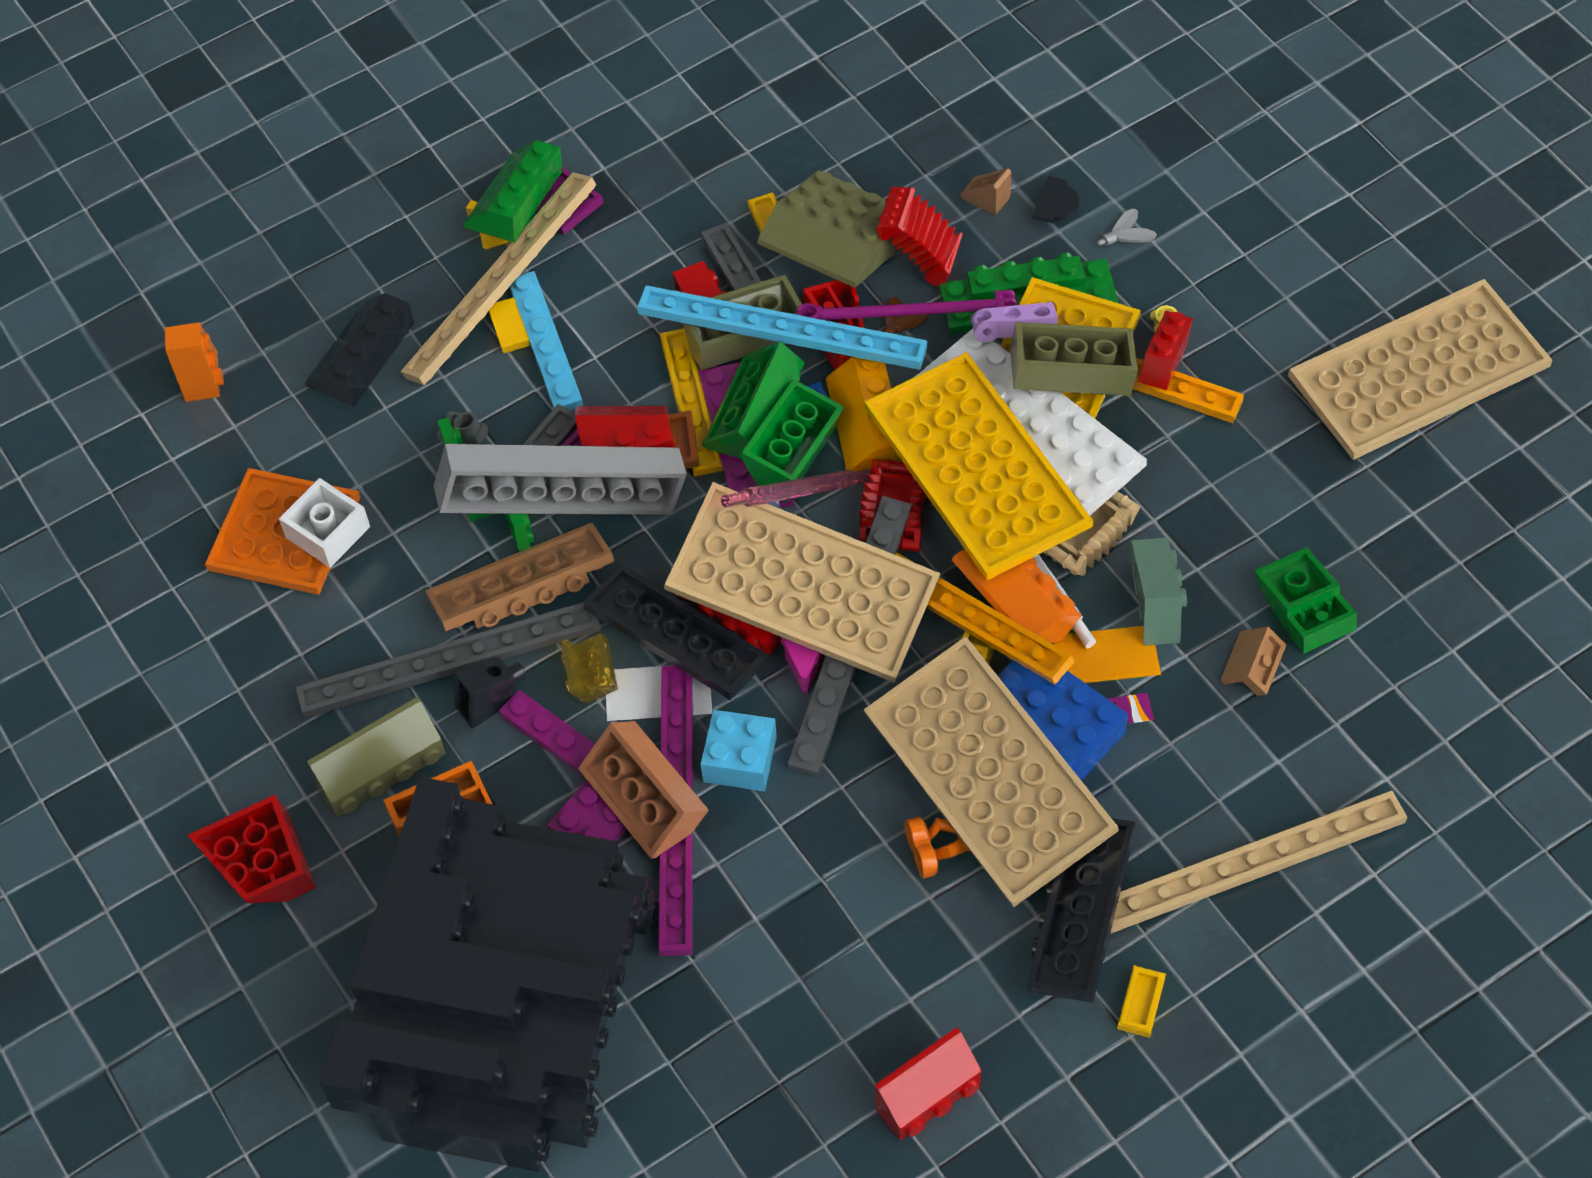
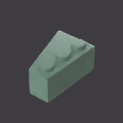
M1168 537L1131 540V569L1135 594L1139 596L1141 610L1138 611L1139 620L1143 621V646L1180 643L1182 607L1187 606V594L1185 588H1180L1182 587L1181 569H1175L1177 567V553L1175 549L1171 550Z

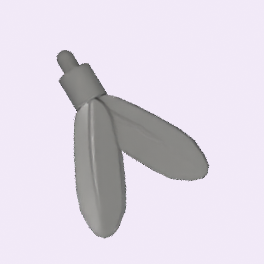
M1133 208L1125 211L1112 231L1102 235L1097 244L1107 246L1116 241L1146 243L1156 239L1157 234L1146 228H1132L1138 218V211Z

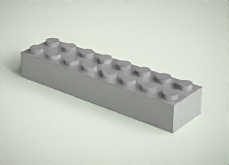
M445 444L434 482V490L439 513L672 515L687 473L679 448Z

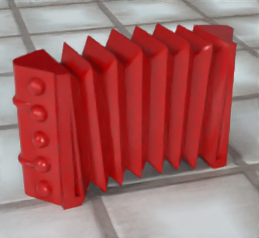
M891 187L889 195L885 199L886 203L883 212L879 216V223L876 229L879 238L882 241L892 239V246L898 244L896 250L903 248L902 255L910 253L909 261L916 258L914 266L921 265L919 273L926 271L925 280L928 283L940 287V284L945 285L947 278L950 276L963 234H954L955 226L947 228L949 218L942 220V212L935 214V205L927 208L928 199L920 203L921 194L914 197L915 189L913 187Z
M873 459L871 474L867 475L868 483L864 484L865 492L861 493L859 541L867 542L882 496L912 504L898 550L920 552L921 513L924 501H926V494L903 462L891 461L890 459Z

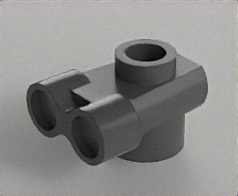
M450 411L447 414L446 418H449L452 428L458 427L463 442L467 444H481L488 433V426L478 422L472 412L459 413ZM438 429L437 438L439 441H442L440 430Z

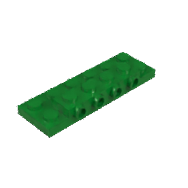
M1062 253L1056 259L1045 261L1041 257H1035L1029 260L1028 263L1018 265L1013 261H1007L1000 267L990 269L985 265H980L967 272V279L946 282L945 285L940 284L939 287L942 302L994 299L995 291L1012 290L1015 293L1016 303L1019 305L1033 277L1119 303L1107 258L1081 262L1080 256H1072L1070 253ZM975 312L945 313L949 334L972 330L971 318Z

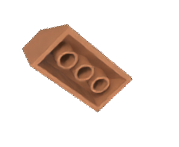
M635 721L610 723L578 768L651 859L656 858L690 835L709 811Z

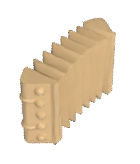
M1117 491L1090 515L1093 519L1092 528L1042 553L1045 556L1052 557L1054 562L1062 564L1064 569L1068 568L1071 570L1073 575L1083 577L1086 574V565L1093 568L1094 560L1101 562V555H1109L1110 547H1116V540L1122 541V533L1127 532V525H1132L1140 506L1129 499L1127 495Z

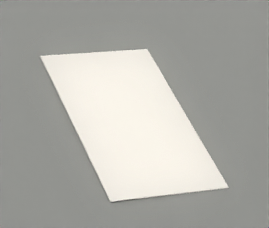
M662 666L605 670L607 721L660 718ZM693 678V715L712 714L711 688Z

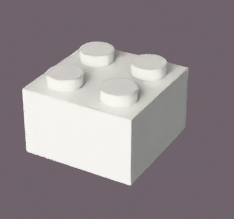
M321 478L279 518L286 539L330 568L370 528L365 508Z

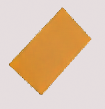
M1143 626L1090 631L1096 640V643L1090 648L1084 646L1076 633L1067 634L1062 642L1054 643L1055 646L1072 655L1075 662L1067 671L1084 683L1161 675L1156 646H1143Z

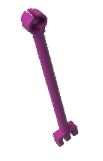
M1000 290L995 291L994 299L823 309L822 306L805 303L797 308V315L820 320L976 312L984 308L1015 306L1017 303L1014 291Z

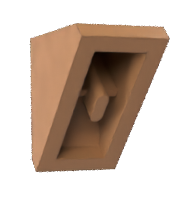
M1009 168L974 177L960 193V197L996 216L1010 199L1011 171Z

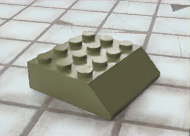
M819 170L776 203L757 241L759 245L854 288L898 251L896 250L898 244L892 246V239L882 241L876 230L879 216L882 214L886 203L885 199L881 198L878 194L862 190L853 183L837 179L828 172Z

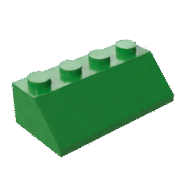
M534 140L513 152L463 223L464 228L515 243L562 173L561 147Z
M781 341L745 354L702 446L712 451L742 459L740 457L741 452L793 379L799 381L801 377L800 372L805 362Z
M793 379L741 452L740 457L757 486L762 491L786 503L835 431L844 406Z

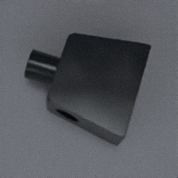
M492 657L455 673V708L471 728L478 726L498 713L514 695V684L526 679L524 668L519 662L506 667L499 657Z

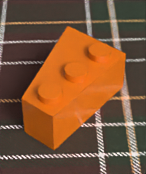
M200 322L165 327L166 353L185 402L220 397L219 385H224L222 369L218 368V351Z
M472 760L431 778L457 783L461 797H464L466 800L492 804ZM417 785L383 800L399 838Z

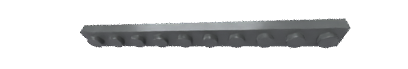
M882 496L866 544L896 555L912 504ZM826 655L792 750L788 769L815 777L819 776L856 667Z
M584 602L303 684L295 688L303 717L308 718L453 675L460 670L492 657H499L503 660L601 631L599 619L584 609Z

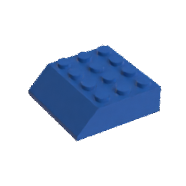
M1013 660L998 675L1000 680L1080 780L1093 769L1126 733L1128 713L1069 671H1066L1056 685Z

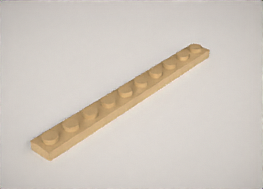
M572 172L527 224L516 242H512L400 371L405 379L425 385L434 376L436 371L451 356L460 343L468 337L473 328L485 317L491 307L503 296L504 292L520 276L521 272L538 255L546 243L553 238L564 222L571 217L582 201L588 197L589 193L596 186L592 177Z
M1389 791L1121 891L1111 933L1406 823L1407 815L1393 791Z

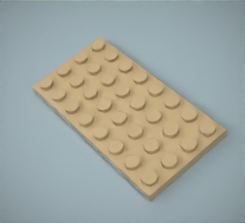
M1483 279L1290 368L1288 377L1348 455L1354 460L1549 368L1552 359L1488 282Z
M712 482L666 580L664 590L895 683L940 573Z
M966 636L864 709L867 717L1013 907L1119 831L1115 822Z

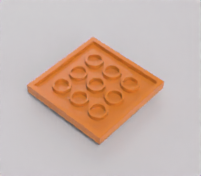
M248 468L205 563L207 571L320 595L331 568L286 539L279 518L315 482ZM333 486L357 503L359 502V491Z

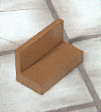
M1268 626L1240 631L1220 681L1223 684L1243 682L1257 696L1267 695L1286 644Z

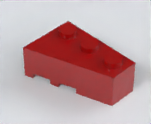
M833 280L803 289L801 303L822 306V309L859 307V296L857 295L856 287L854 288L839 280ZM862 318L825 320L864 328ZM823 351L834 370L852 357Z

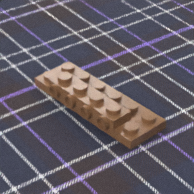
M591 522L425 591L445 631L459 628L472 620L477 629L484 626L493 627L500 619L513 614L522 615L529 607L539 603H551L556 596L568 591L577 592L581 590L585 584L590 583L587 576L588 572L599 570L615 561L611 550Z

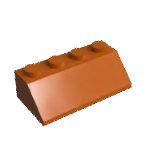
M965 549L955 554L951 559L996 611L1050 643L1062 642L1082 616L1075 608V603L1058 590L1055 586L1056 582L1039 569L1037 561L1033 557L989 580H986Z

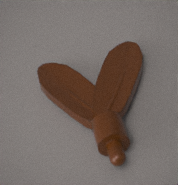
M892 297L887 305L901 304L897 297ZM928 314L885 317V329L882 332L895 334L915 328L927 320Z

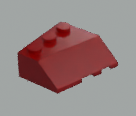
M576 406L575 419L582 446L677 448L666 406Z
M272 795L187 835L246 903L288 902L316 889L289 812L276 795Z

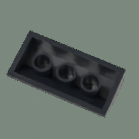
M386 293L366 300L306 380V387L355 406L414 325L409 303Z

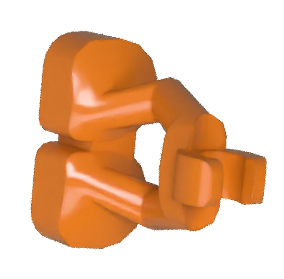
M920 816L906 819L904 822L906 838L911 852H914V860L922 879L936 875L939 860L970 851L946 819L936 818L929 830ZM939 831L955 833L958 839L938 849H934L930 842Z

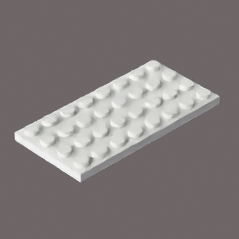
M973 329L918 374L920 375L968 352L1089 515L1147 466V459L1061 392L1013 389L1010 353L994 340L987 343L977 340Z

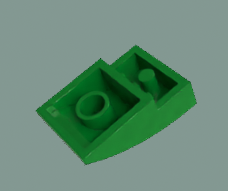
M1307 547L1254 571V576L1269 605L1303 654L1357 630V612L1340 594V584Z

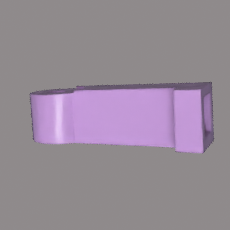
M1053 302L984 308L976 311L971 318L975 337L977 340L986 343L996 338L1012 337L1015 322L1057 324L1058 320Z

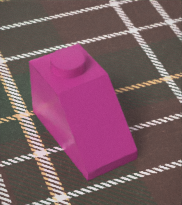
M782 638L781 644L784 645L785 658L801 691L808 694L825 655Z

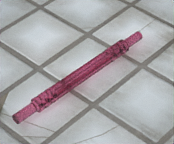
M871 469L855 472L844 470L744 488L739 493L723 495L721 504L725 508L737 505L749 507L855 486L856 483L868 481L867 475L871 474Z

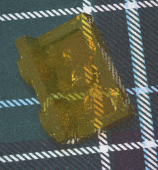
M599 633L576 645L568 639L561 641L563 651L561 660L566 668L568 677L566 686L572 696H576L588 704L618 689L608 637Z

